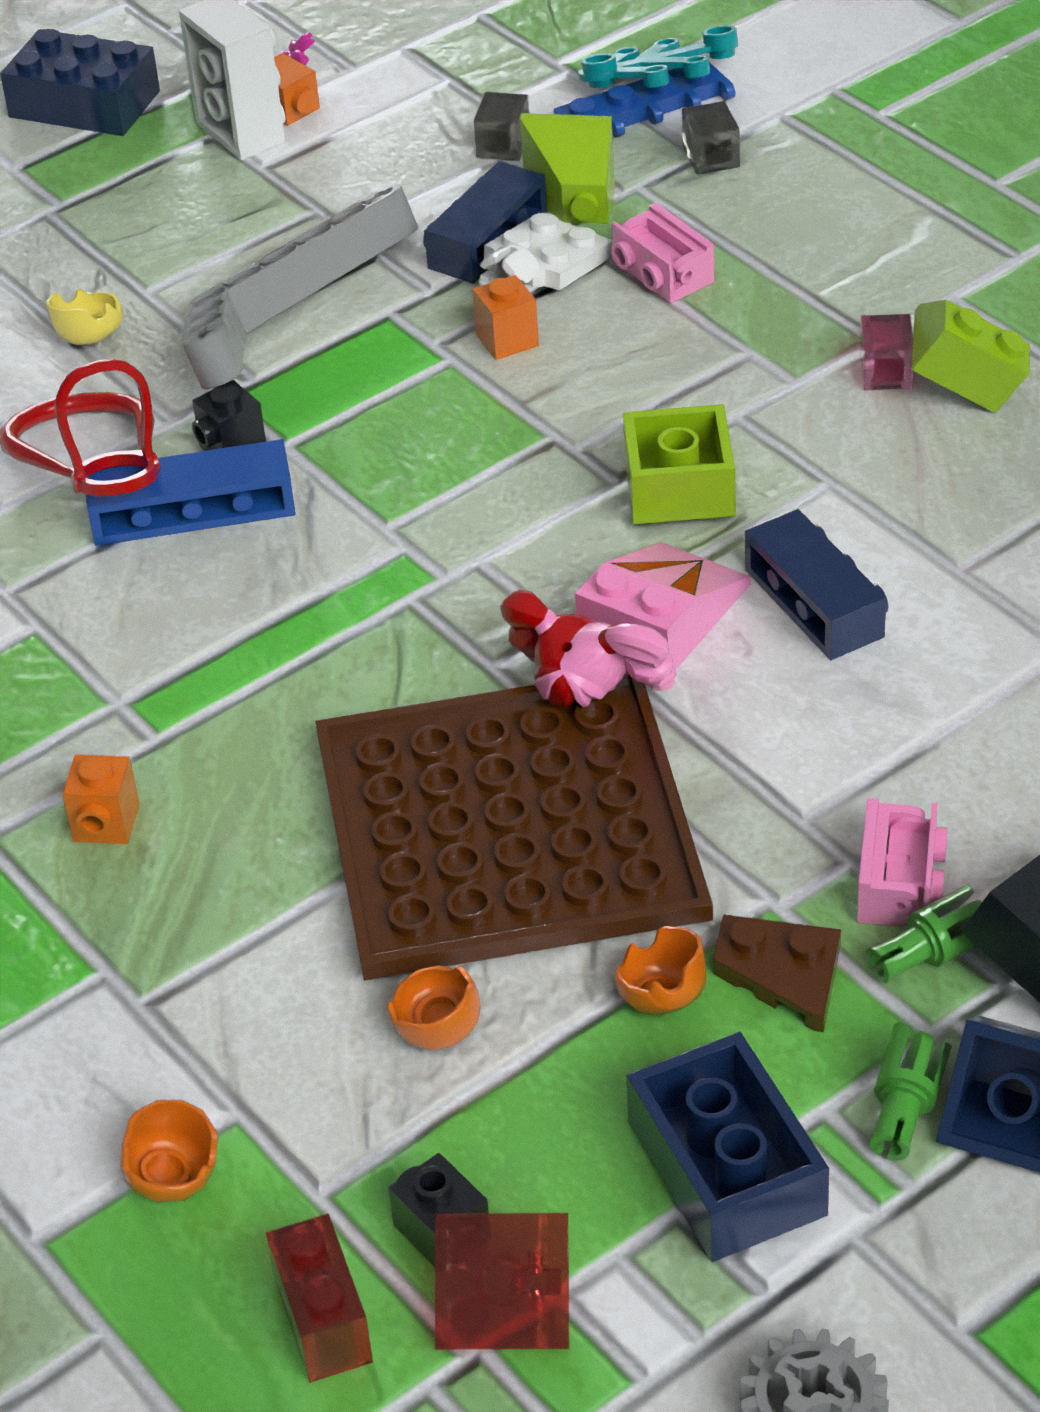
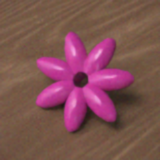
M305 33L298 40L290 42L289 51L286 50L281 53L306 65L309 58L303 51L313 45L315 40L311 38V33Z

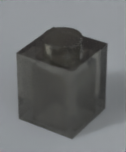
M498 92L484 93L474 118L476 158L520 161L522 156L520 117L521 113H529L528 95Z
M721 101L682 108L683 148L696 174L740 167V129L726 102Z

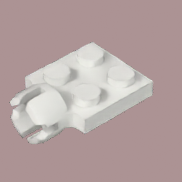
M537 213L484 245V260L480 263V266L488 270L480 275L479 284L482 286L498 278L516 275L531 294L536 288L544 286L561 290L612 258L611 246L613 240L596 234L590 228L576 227L560 221L553 214Z

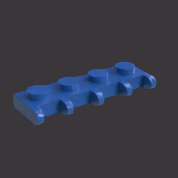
M709 62L710 74L706 76L687 78L684 76L683 68H674L668 70L670 82L667 85L647 88L644 87L643 79L626 85L613 86L608 91L587 98H577L569 104L554 108V114L612 116L613 137L616 138L625 134V127L645 120H649L655 125L663 122V114L683 107L693 112L701 109V101L719 95L724 100H729L735 97L736 92L732 82Z

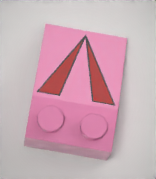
M660 542L604 562L575 593L576 615L587 617L593 622H605L610 625L622 623L639 624L656 630L666 639L670 649L669 653L673 659V666L677 669L751 585V576Z

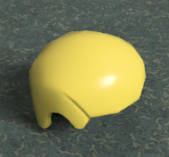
M78 289L73 300L70 302L62 300L60 294L53 293L45 303L51 323L58 336L74 345L87 346L102 341L119 328L124 315L122 304L117 296L103 291L87 293L82 289Z

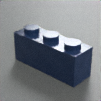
M498 161L424 230L423 244L426 248L427 268L474 284L480 278V275L488 270L480 266V263L484 260L485 244L531 218L534 214L547 213L545 175Z
M799 509L745 530V571L830 661L885 637V620L889 605L883 589L878 584H873L857 568L853 559L848 554H843L828 539L822 527L817 524L814 525Z

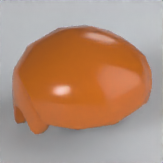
M664 926L657 930L655 940L650 946L640 948L631 943L628 946L623 963L615 969L614 974L618 995L630 1006L648 1015H665L679 1011L692 1004L700 997L706 983L705 956L701 937L688 928Z
M438 965L415 970L398 985L392 1001L388 1002L387 1007L394 1028L406 1042L428 1051L453 1047L468 1037L478 1023L481 1004L479 991L464 967L457 966L452 969Z
M156 1100L136 1110L128 1120L119 1157L120 1171L125 1176V1182L135 1193L157 1202L187 1200L205 1187L208 1179H210L216 1162L217 1131L202 1109L183 1100Z

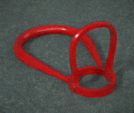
M116 359L94 361L76 368L61 383L56 398L29 406L13 415L0 429V446L4 453L17 461L71 478L75 493L92 496L126 494L151 484L158 477V472H160L158 457L152 450L155 419L152 412L148 383L143 374L126 361ZM116 370L125 372L135 380L140 399L133 395L115 392L69 394L74 385L81 379L98 372ZM99 411L128 414L135 419L139 450L105 453L82 462L69 428L67 415ZM56 418L62 440L71 458L73 467L71 468L22 441L19 437L37 424ZM133 465L145 468L133 476L118 480L96 481L87 479V477L95 472L111 467Z

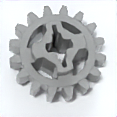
M801 1329L793 1330L792 1344L785 1347L774 1337L768 1340V1359L756 1354L750 1356L749 1375L740 1377V1412H774L769 1404L768 1397L774 1399V1410L778 1412H888V1381L886 1375L875 1374L876 1357L872 1353L858 1358L855 1357V1339L848 1337L839 1346L830 1344L828 1329H821L816 1341H807ZM848 1383L853 1388V1390L845 1385ZM854 1391L858 1397L859 1403L854 1401Z

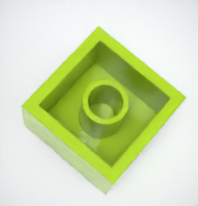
M724 404L623 412L624 458L633 524H658L669 521L736 516L735 464Z

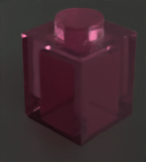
M910 314L862 315L860 360L864 390L913 389V333Z

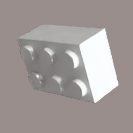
M203 0L179 10L196 124L240 160L285 142L283 123L286 117L279 98L278 86L281 83V78L275 66L273 48L276 45V39L271 27L235 0Z

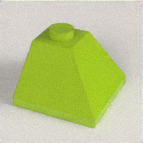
M521 113L523 168L545 175L547 211L563 222L608 224L615 195L612 116Z

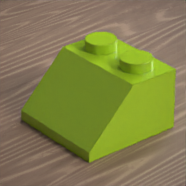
M948 300L920 303L914 313L912 371L996 413L1030 374V343L1024 341L1016 332L1003 330L984 320L976 311L970 308H961Z

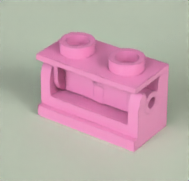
M658 203L650 205L649 210L630 218L622 226L617 222L612 223L613 244L611 246V254L616 265L626 270L642 282L646 288L654 291L670 304L715 282L714 243Z
M867 798L858 883L857 923L906 927L910 914L943 897L944 870H935L933 865L934 862L945 863L948 828L936 827L938 803H932L931 818L925 819V811L919 807L879 803V799Z

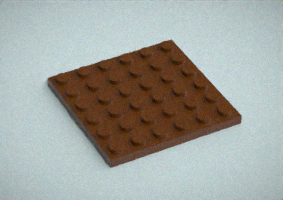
M628 675L627 679H622L615 689L607 692L601 700L592 699L587 707L581 706L576 700L566 707L554 705L547 699L542 698L535 685L315 721L364 981L411 973L418 969L438 965L446 967L654 931L664 926L677 927L713 920V903L646 686L642 682H637L630 675Z

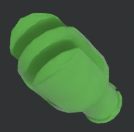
M968 883L913 912L908 917L905 931L877 946L874 945L866 949V961L870 970L880 964L883 966V969L877 971L874 976L880 982L887 983L893 980V977L923 961L939 967L976 947L965 935L954 940L951 939L962 933L961 930L982 901H973L941 919L939 918L961 906L973 895L974 889Z
M898 1022L893 1026L874 1088L875 1096L882 1104V1108L869 1145L876 1154L880 1155L885 1141H890L885 1157L889 1160H902L909 1156L910 1143L918 1116L928 1114L934 1109L952 1048L951 1044L942 1041L928 1064L934 1036L920 1031L909 1046L899 1068L911 1026L902 1022Z

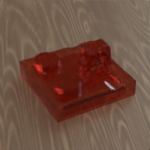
M568 1213L435 1214V1350L569 1349Z

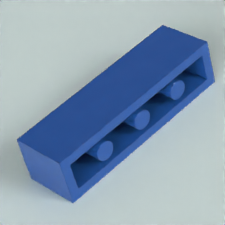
M284 439L158 458L160 464L159 475L154 482L146 487L115 496L86 495L87 510L95 546L296 515ZM133 465L111 467L95 472L87 477V479L96 481L118 480L133 476L145 468Z

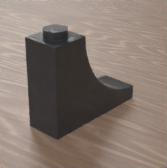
M1040 855L990 891L961 930L966 937L1039 1003Z

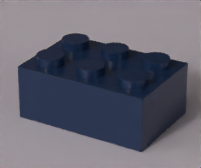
M38 29L0 73L9 118L124 136L160 92L152 46L139 45L128 40L114 41L101 39L89 34L75 35L62 33L55 29Z
M741 1031L626 1075L628 1123L711 1262L828 1216L829 1167Z

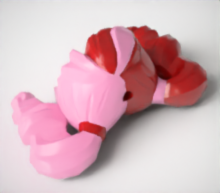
M522 589L514 591L500 605L502 618L511 626L509 629V642L515 649L523 652L526 657L535 662V686L542 698L547 699L554 705L566 707L576 700L581 706L587 707L592 699L601 700L607 692L614 690L622 679H627L628 675L637 682L649 685L655 691L668 690L675 683L674 679L677 674L675 666H673L672 656L669 653V645L666 639L652 628L639 624L622 623L610 625L605 622H593L587 617L574 614L556 615L533 592Z

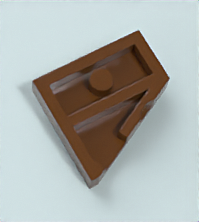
M723 914L713 956V974L735 987H743L750 990L755 998L774 1009L780 1003L787 1005L805 1015L806 1027L814 1031L824 1032L841 947V929Z

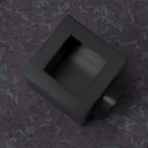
M235 380L217 386L213 390L192 399L195 421L192 422V430L204 451L266 442L261 403Z
M437 1153L420 1166H413L399 1176L395 1183L388 1187L394 1227L440 1273H443L491 1239L487 1198L440 1153Z

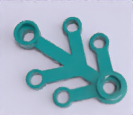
M731 25L708 28L702 32L704 43L680 48L679 39L665 38L655 41L654 45L642 54L639 53V48L628 47L616 50L614 54L588 56L581 60L582 69L578 72L579 80L588 82L591 88H603L613 85L615 83L614 78H643L644 87L655 88L667 85L670 82L668 68H683L684 76L687 78L703 77L710 74L708 56L701 54L709 53L711 59H726L734 56L735 48L738 47L737 28Z

